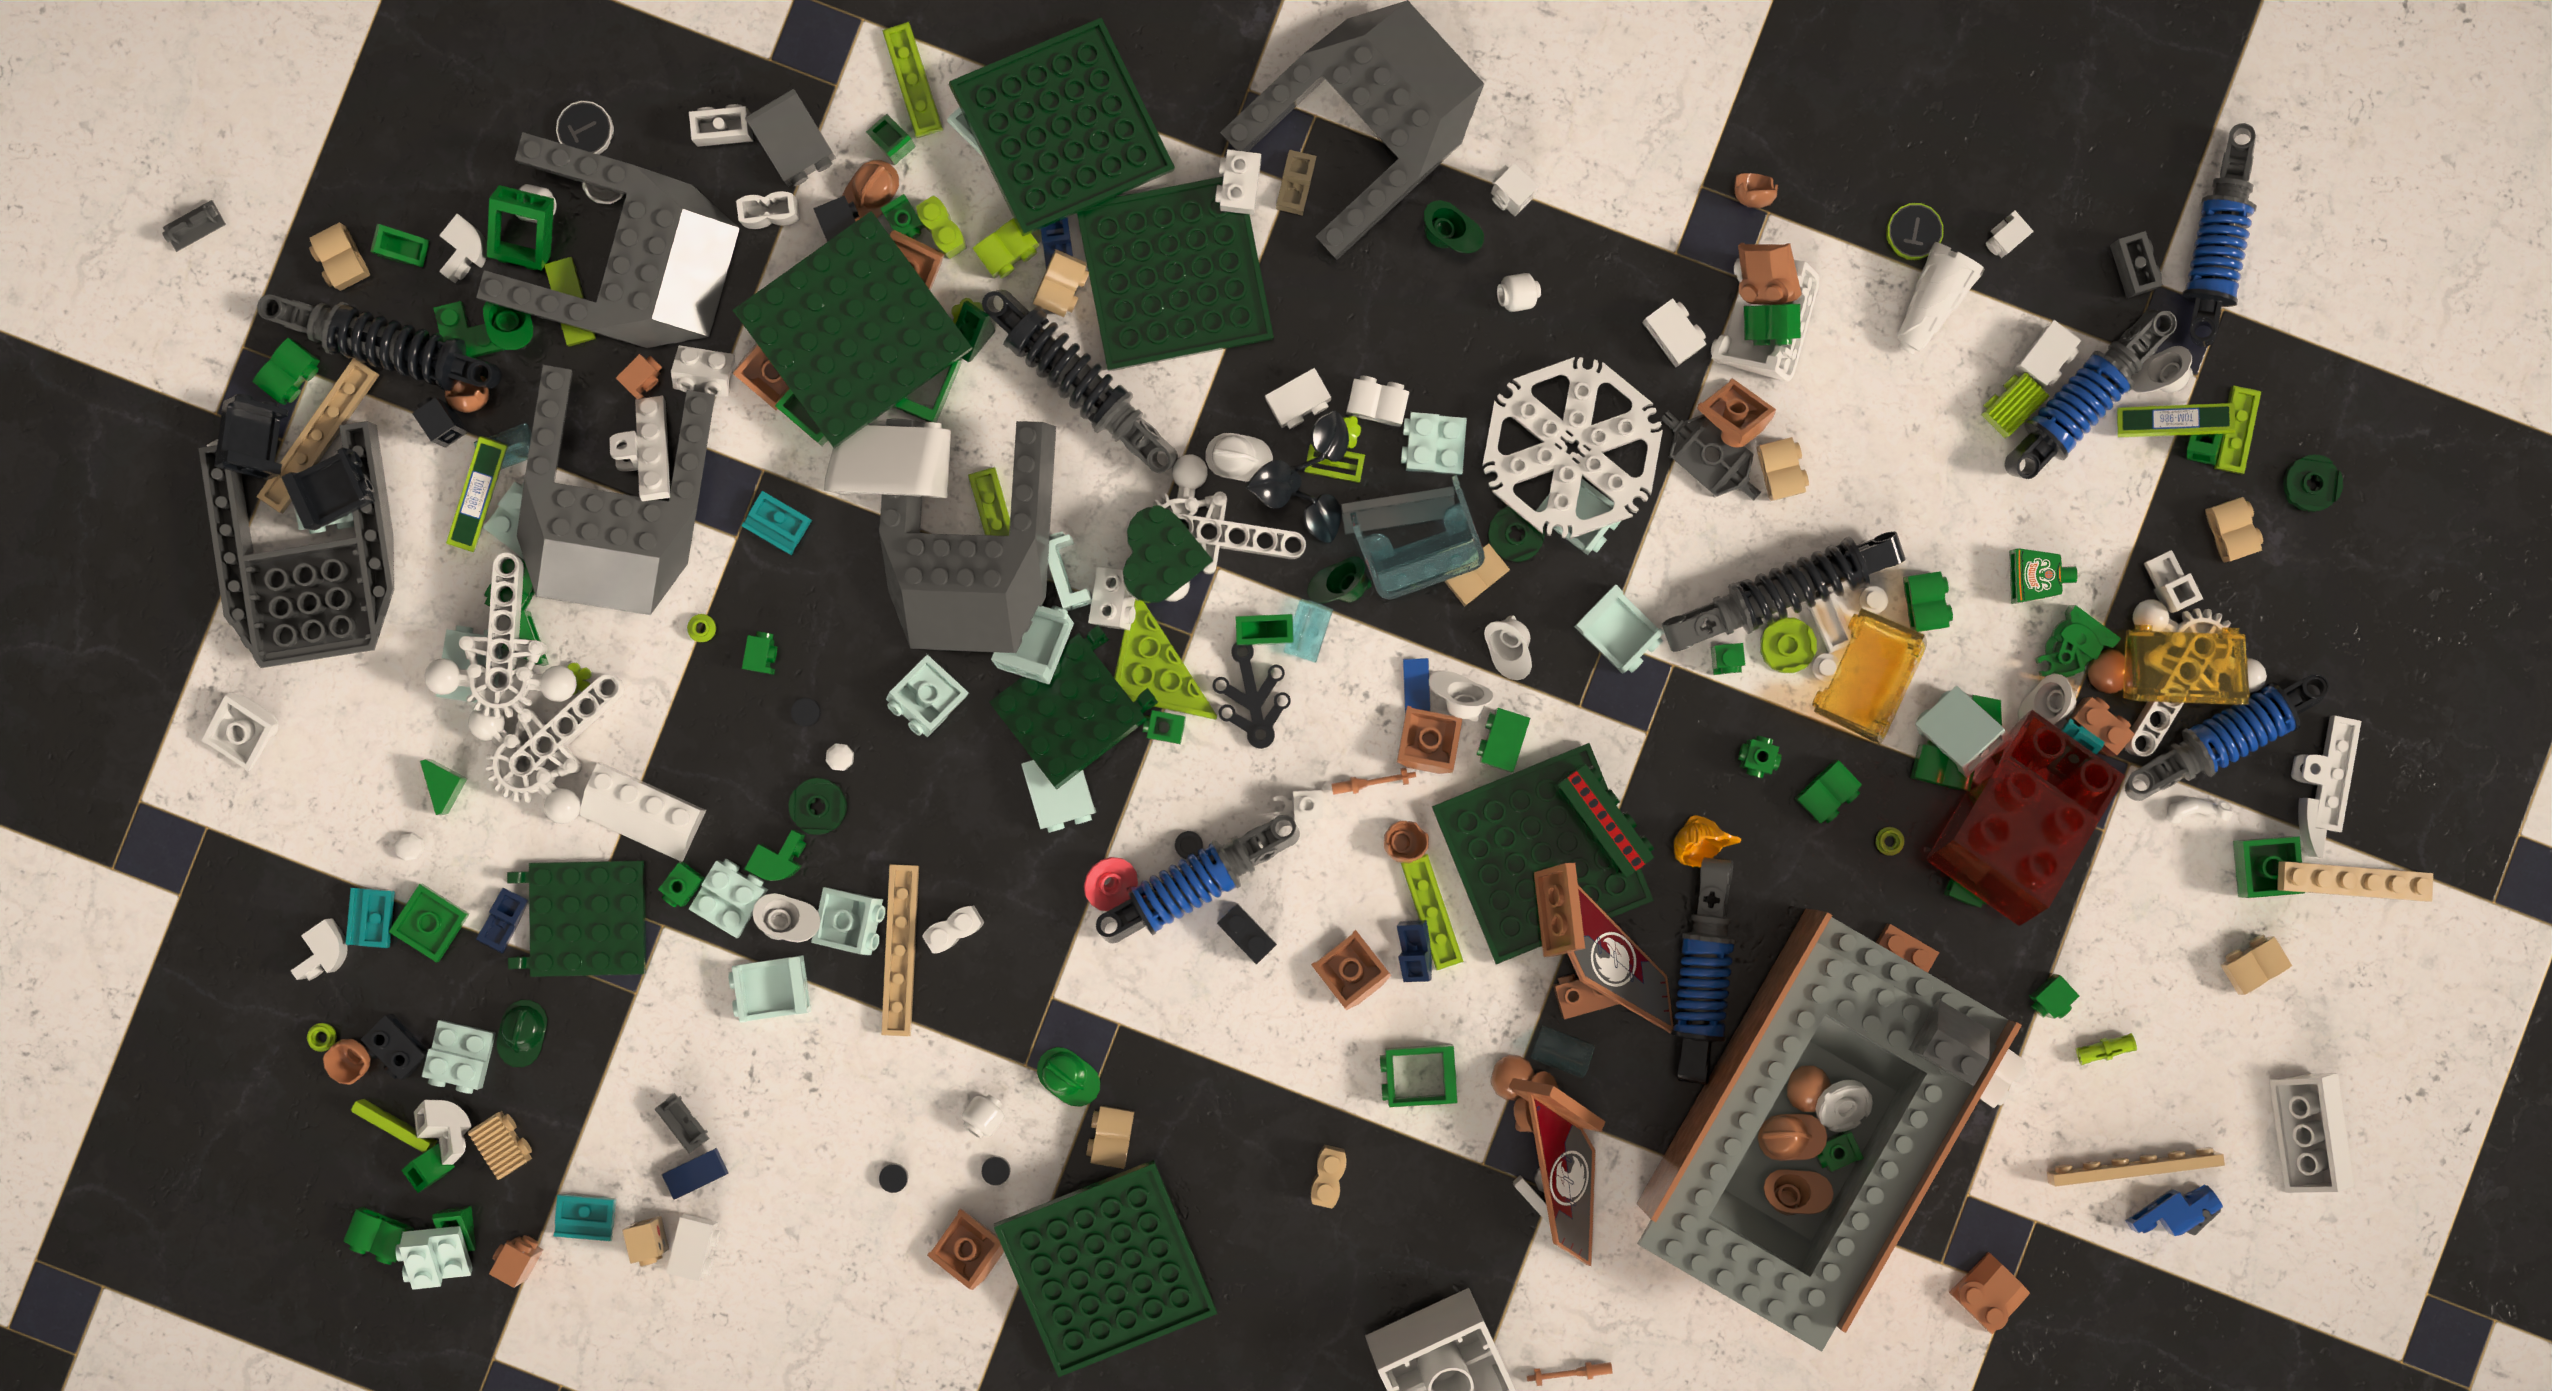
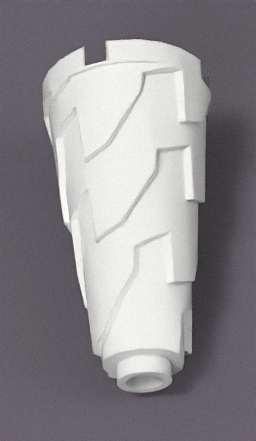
M1935 242L1930 249L1927 262L1915 286V294L1906 311L1905 320L1897 334L1899 336L1897 340L1901 342L1898 347L1910 354H1914L1915 351L1920 352L1921 349L1924 350L1951 312L1958 308L1971 287L1982 276L1985 270L1984 267L1964 254L1951 251L1950 247Z

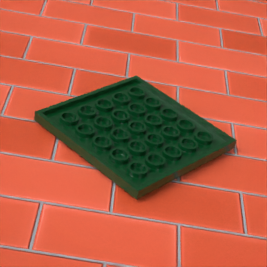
M1102 17L949 81V87L1022 236L1173 172L1175 169Z
M1224 176L1110 198L1077 213L1108 372L1274 339L1250 214L1221 211L1220 202H1215L1217 185L1223 186Z
M872 211L733 309L738 319L834 449L972 350V346Z
M1590 743L1432 806L1496 965L1542 946L1534 872L1564 863H1575L1578 885L1610 918L1654 901L1641 868L1627 878L1620 877L1554 787L1555 783L1578 766L1586 764L1588 767L1594 766L1603 778L1600 784L1605 790L1608 789Z
M1154 1160L994 1223L995 1232L1058 1377L1217 1314L1215 1304Z

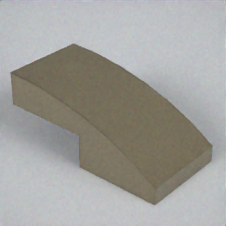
M1289 150L1276 203L1277 210L1303 215L1317 156Z

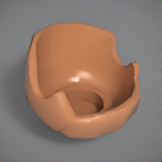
M1753 173L1736 175L1734 191L1736 198L1741 204L1759 209L1771 205L1777 197L1778 185L1775 184L1774 188L1773 178Z
M480 376L481 381L484 382L486 378ZM458 380L451 390L445 391V399L452 409L469 413L481 409L489 400V389Z
M2103 649L2096 660H2091L2087 667L2089 681L2100 692L2116 693L2121 691L2130 680L2131 665L2127 657L2119 650Z
M1398 821L1392 824L1384 834V849L1396 862H1414L1420 859L1428 849V833L1424 832L1416 822Z
M341 1039L333 1044L323 1056L324 1068L328 1075L338 1083L347 1085L355 1083L368 1071L371 1060L365 1047L354 1039Z
M1508 1055L1495 1064L1490 1082L1498 1096L1505 1100H1517L1521 1096L1509 1089L1512 1079L1517 1078L1531 1081L1535 1073L1529 1061L1518 1055Z
M1801 1066L1794 1070L1789 1077L1787 1098L1793 1107L1803 1112H1816L1817 1100L1823 1091L1831 1086L1830 1079L1820 1068Z

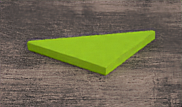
M1135 599V620L1131 624L1130 630H1124L1114 675L1115 680L1133 702L1136 701L1140 693L1148 688L1158 701L1154 707L1216 720L1217 715L1146 604Z

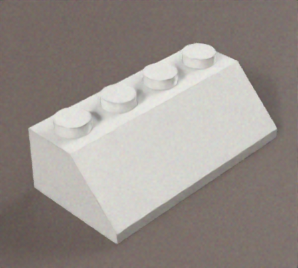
M597 763L585 788L579 815L683 862L706 810L606 764Z
M2338 1073L2307 1074L2269 1080L2285 1193L2340 1192L2354 1187Z

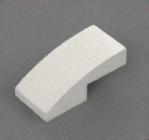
M2299 798L2298 820L2304 848L2309 857L2323 858L2327 829L2316 828L2319 800Z

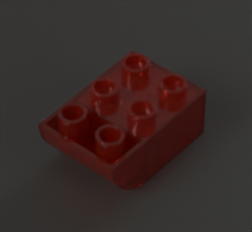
M2034 710L2029 711L2007 734L2008 740L1985 762L1972 782L1970 791L1966 792L1926 858L1932 865L2018 926H2021L2050 907L2125 778L2124 774Z

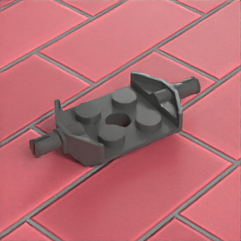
M1669 411L1662 416L1660 420L1668 425L1674 433L1668 457L1674 459L1713 493L1714 498L1737 489L1742 490L1753 501L1758 497L1761 491L1752 485L1748 478L1754 455L1745 446L1731 447L1724 443L1721 439L1722 430L1714 425L1705 415L1697 416L1685 422L1683 420L1680 422ZM1715 447L1718 449L1720 457L1717 462H1709L1705 458L1706 448Z

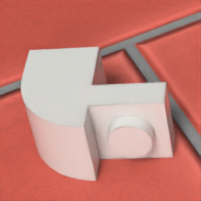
M456 214L439 235L457 249L439 271L454 283L458 279L462 280L469 273L471 268L469 265L472 262L482 268L487 259V243L482 233L463 217Z
M2172 550L2144 563L2156 587L2154 592L2157 598L2166 606L2169 612L2179 611L2203 599L2191 573L2184 575Z
M333 918L324 919L301 935L314 955L291 970L297 980L307 978L310 981L323 972L321 967L327 973L337 971L342 966L347 955L346 938Z
M424 1100L414 1111L417 1138H439L442 1165H453L464 1154L466 1143L462 1136L471 1128L470 1120L466 1113L452 1102Z

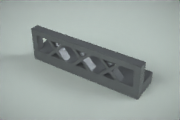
M1454 486L1341 504L1345 535L1456 518Z

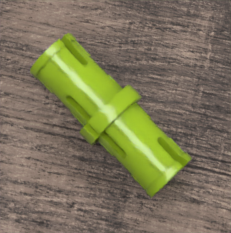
M2132 1033L2109 1040L2103 1038L2098 1043L2076 1048L2077 1058L2081 1066L2102 1059L2106 1061L2112 1060L2114 1056L2137 1051L2136 1041Z

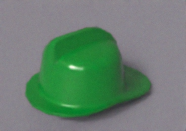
M488 302L485 303L483 307L485 327L490 341L495 346L505 350H516L524 347L531 341L533 325L530 314Z
M1056 1047L1048 1050L1041 1056L1037 1065L1039 1081L1061 1101L1071 1106L1081 1107L1090 1104L1097 1097L1100 1091L1098 1073L1074 1052L1066 1048Z

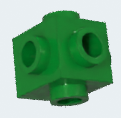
M1757 735L1756 740L1749 739L1746 744H1742L1738 759L1741 760L1739 767L1747 769L1746 774L1758 778H1763L1764 774H1772V771H1777L1780 765L1782 755L1778 753L1779 747L1772 745V739ZM1760 751L1766 753L1764 762H1760L1757 759V754Z

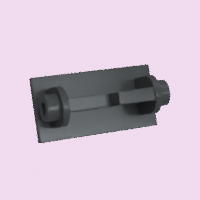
M210 200L165 225L162 234L165 240L171 242L175 251L178 252L225 226L226 223L213 200Z
M674 1093L657 1106L655 1111L688 1154H690L710 1138L706 1134L708 1131L704 1130L696 1118L690 1114L691 1112L681 1100L682 1097H677Z

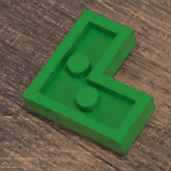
M462 301L434 307L439 333L442 335L444 342L448 338L464 340L466 355L473 358L504 350L495 346L490 341L485 324L469 327Z

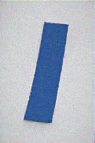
M1429 658L1403 659L1405 714L1407 706L1430 711Z

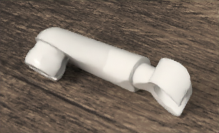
M2190 797L2171 804L2168 807L2166 818L2169 822L2178 824L2182 821L2183 817L2198 812L2205 815L2216 814L2218 817L2230 821L2233 813L2229 810L2230 806L2226 801H2219L2218 805H2214L2211 801Z

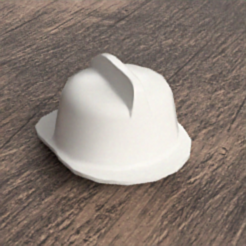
M2173 346L2152 355L2142 364L2143 368L2139 373H2134L2131 376L2134 382V387L2131 390L2138 393H2148L2159 389L2164 392L2180 390L2193 376V371L2190 368L2192 363L2191 353L2183 346Z
M1222 433L1214 437L1206 449V462L1209 469L1216 475L1249 482L1262 466L1273 461V455L1267 444L1255 437L1240 434Z
M1514 615L1508 616L1505 620L1491 622L1487 625L1484 632L1485 640L1496 669L1508 679H1524L1530 674L1532 668L1528 649L1531 638L1527 627L1517 621Z
M1440 671L1432 674L1429 678L1430 688L1446 700L1448 712L1457 718L1478 721L1481 718L1484 706L1493 699V692L1489 688L1454 672Z
M2059 674L2048 675L2023 700L2018 711V722L2024 731L2033 735L2043 734L2050 730L2059 720L2066 719L2073 714L2076 708V695L2078 692L2075 688H2072L2068 679Z
M776 893L761 897L754 905L752 913L755 924L765 935L771 939H783L791 942H802L810 939L819 930L821 922L818 911L812 905Z

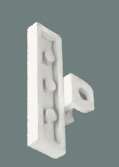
M664 396L642 398L640 400L635 399L637 435L635 431H629L611 436L610 455L613 459H616V467L619 471L638 470L639 496L642 501L670 498L666 401ZM622 442L626 443V445H622V446H620V447L617 448V445H618L619 443H622ZM630 459V461L624 462L623 460Z
M2330 716L2323 756L2301 754L2294 757L2291 777L2301 783L2318 785L2315 799L2319 800L2316 828L2342 832L2361 721ZM2303 764V769L2301 773L2300 766Z

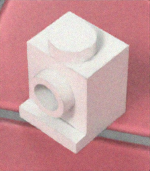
M2016 210L2005 218L2008 224L2003 220L1991 230L1994 236L1986 242L1987 248L1994 255L1999 254L2001 258L2034 232Z

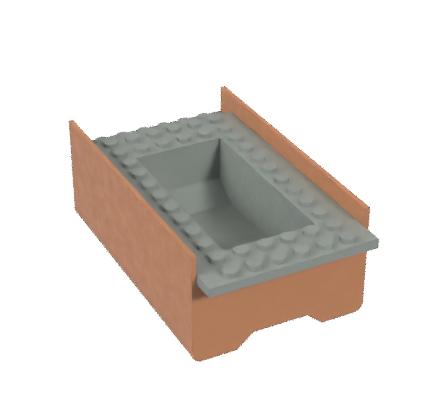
M1806 908L1713 1069L1708 1084L1702 1088L1636 1203L1651 1219L1637 1244L1822 1352L1836 1327L1845 1333L1847 1332L2022 1025L2006 1019L1929 974L1928 972L1939 952L1895 926L1887 923L1877 942H1874L1834 919L1830 913ZM1938 999L1990 1029L1989 1061L1974 1086L1958 1080L1908 1050ZM1801 1066H1815L1826 1073L1831 1085L1842 1080H1856L1863 1083L1869 1090L1873 1100L1871 1113L1867 1118L1864 1116L1860 1120V1125L1849 1130L1852 1132L1864 1159L1857 1160L1830 1172L1826 1167L1821 1168L1816 1157L1807 1160L1780 1161L1773 1160L1763 1153L1759 1146L1758 1134L1762 1124L1770 1117L1781 1114H1807L1817 1118L1816 1112H1803L1793 1107L1787 1098V1084L1794 1070ZM1825 1127L1827 1132V1138L1840 1133L1831 1131L1828 1129V1127ZM1841 1148L1835 1149L1834 1157H1842L1843 1150ZM1786 1169L1819 1173L1826 1177L1832 1185L1834 1193L1832 1203L1826 1210L1816 1214L1788 1216L1781 1214L1773 1208L1765 1197V1180L1770 1173L1776 1170Z

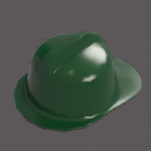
M1437 200L1426 206L1424 210L1425 234L1434 246L1451 248L1461 253L1476 252L1482 247L1484 233L1481 227L1454 205L1443 200Z
M1352 556L1320 570L1308 584L1307 593L1309 599L1314 603L1322 604L1336 599L1351 603L1358 600L1372 586V582L1365 573L1364 561L1360 557Z
M532 1000L514 1002L506 1009L502 1017L497 1037V1051L500 1058L512 1067L528 1066L539 1056L547 1028V1016L545 1010L538 1003Z

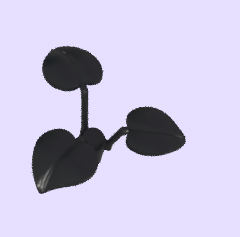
M1335 410L1319 418L1312 428L1311 443L1315 451L1321 453L1318 457L1291 467L1282 460L1270 461L1262 466L1246 485L1249 491L1254 493L1270 508L1277 509L1285 506L1291 496H1298L1310 501L1311 505L1307 506L1303 513L1305 525L1315 538L1325 543H1331L1338 532L1342 513L1340 504L1330 494H1321L1316 500L1313 496L1298 491L1302 480L1297 472L1323 461L1325 457L1331 462H1337L1345 455L1349 445L1348 428L1342 416Z

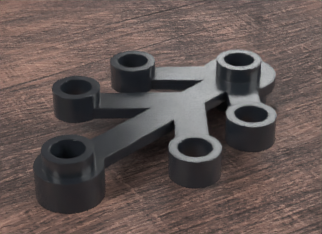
M1236 642L1231 649L1233 659L1240 664L1246 694L1230 685L1225 677H1217L1213 681L1212 686L1216 693L1225 694L1250 710L1252 722L1238 715L1234 707L1229 704L1220 707L1219 717L1223 721H1230L1246 731L1247 739L1253 747L1258 749L1267 748L1273 743L1275 738L1273 725L1282 711L1289 707L1291 698L1285 692L1276 694L1274 706L1264 720L1261 707L1276 683L1284 678L1285 671L1280 665H1272L1268 669L1266 680L1257 692L1250 662L1254 655L1253 646L1237 645ZM1241 646L1248 649V654L1245 657H1240L1237 654V649ZM1279 668L1282 672L1281 677L1273 678L1271 670ZM1219 680H1223L1227 684L1223 691L1216 689V682ZM1281 695L1286 696L1288 699V703L1285 706L1277 704V698ZM1224 708L1232 710L1233 714L1230 718L1222 716ZM1258 729L1266 731L1265 739L1258 740L1255 733Z

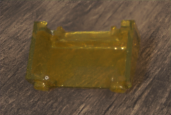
M1861 608L1859 614L1854 613L1849 622L1848 629L1852 630L1851 639L1832 681L1823 692L1820 690L1817 692L1812 706L1815 707L1814 712L1873 742L1882 744L1924 655L1927 639L1920 632Z
M2135 625V630H2126L2123 698L2150 702L2249 704L2245 634L2239 633L2240 628L2222 627L2221 633L2152 631L2153 625Z

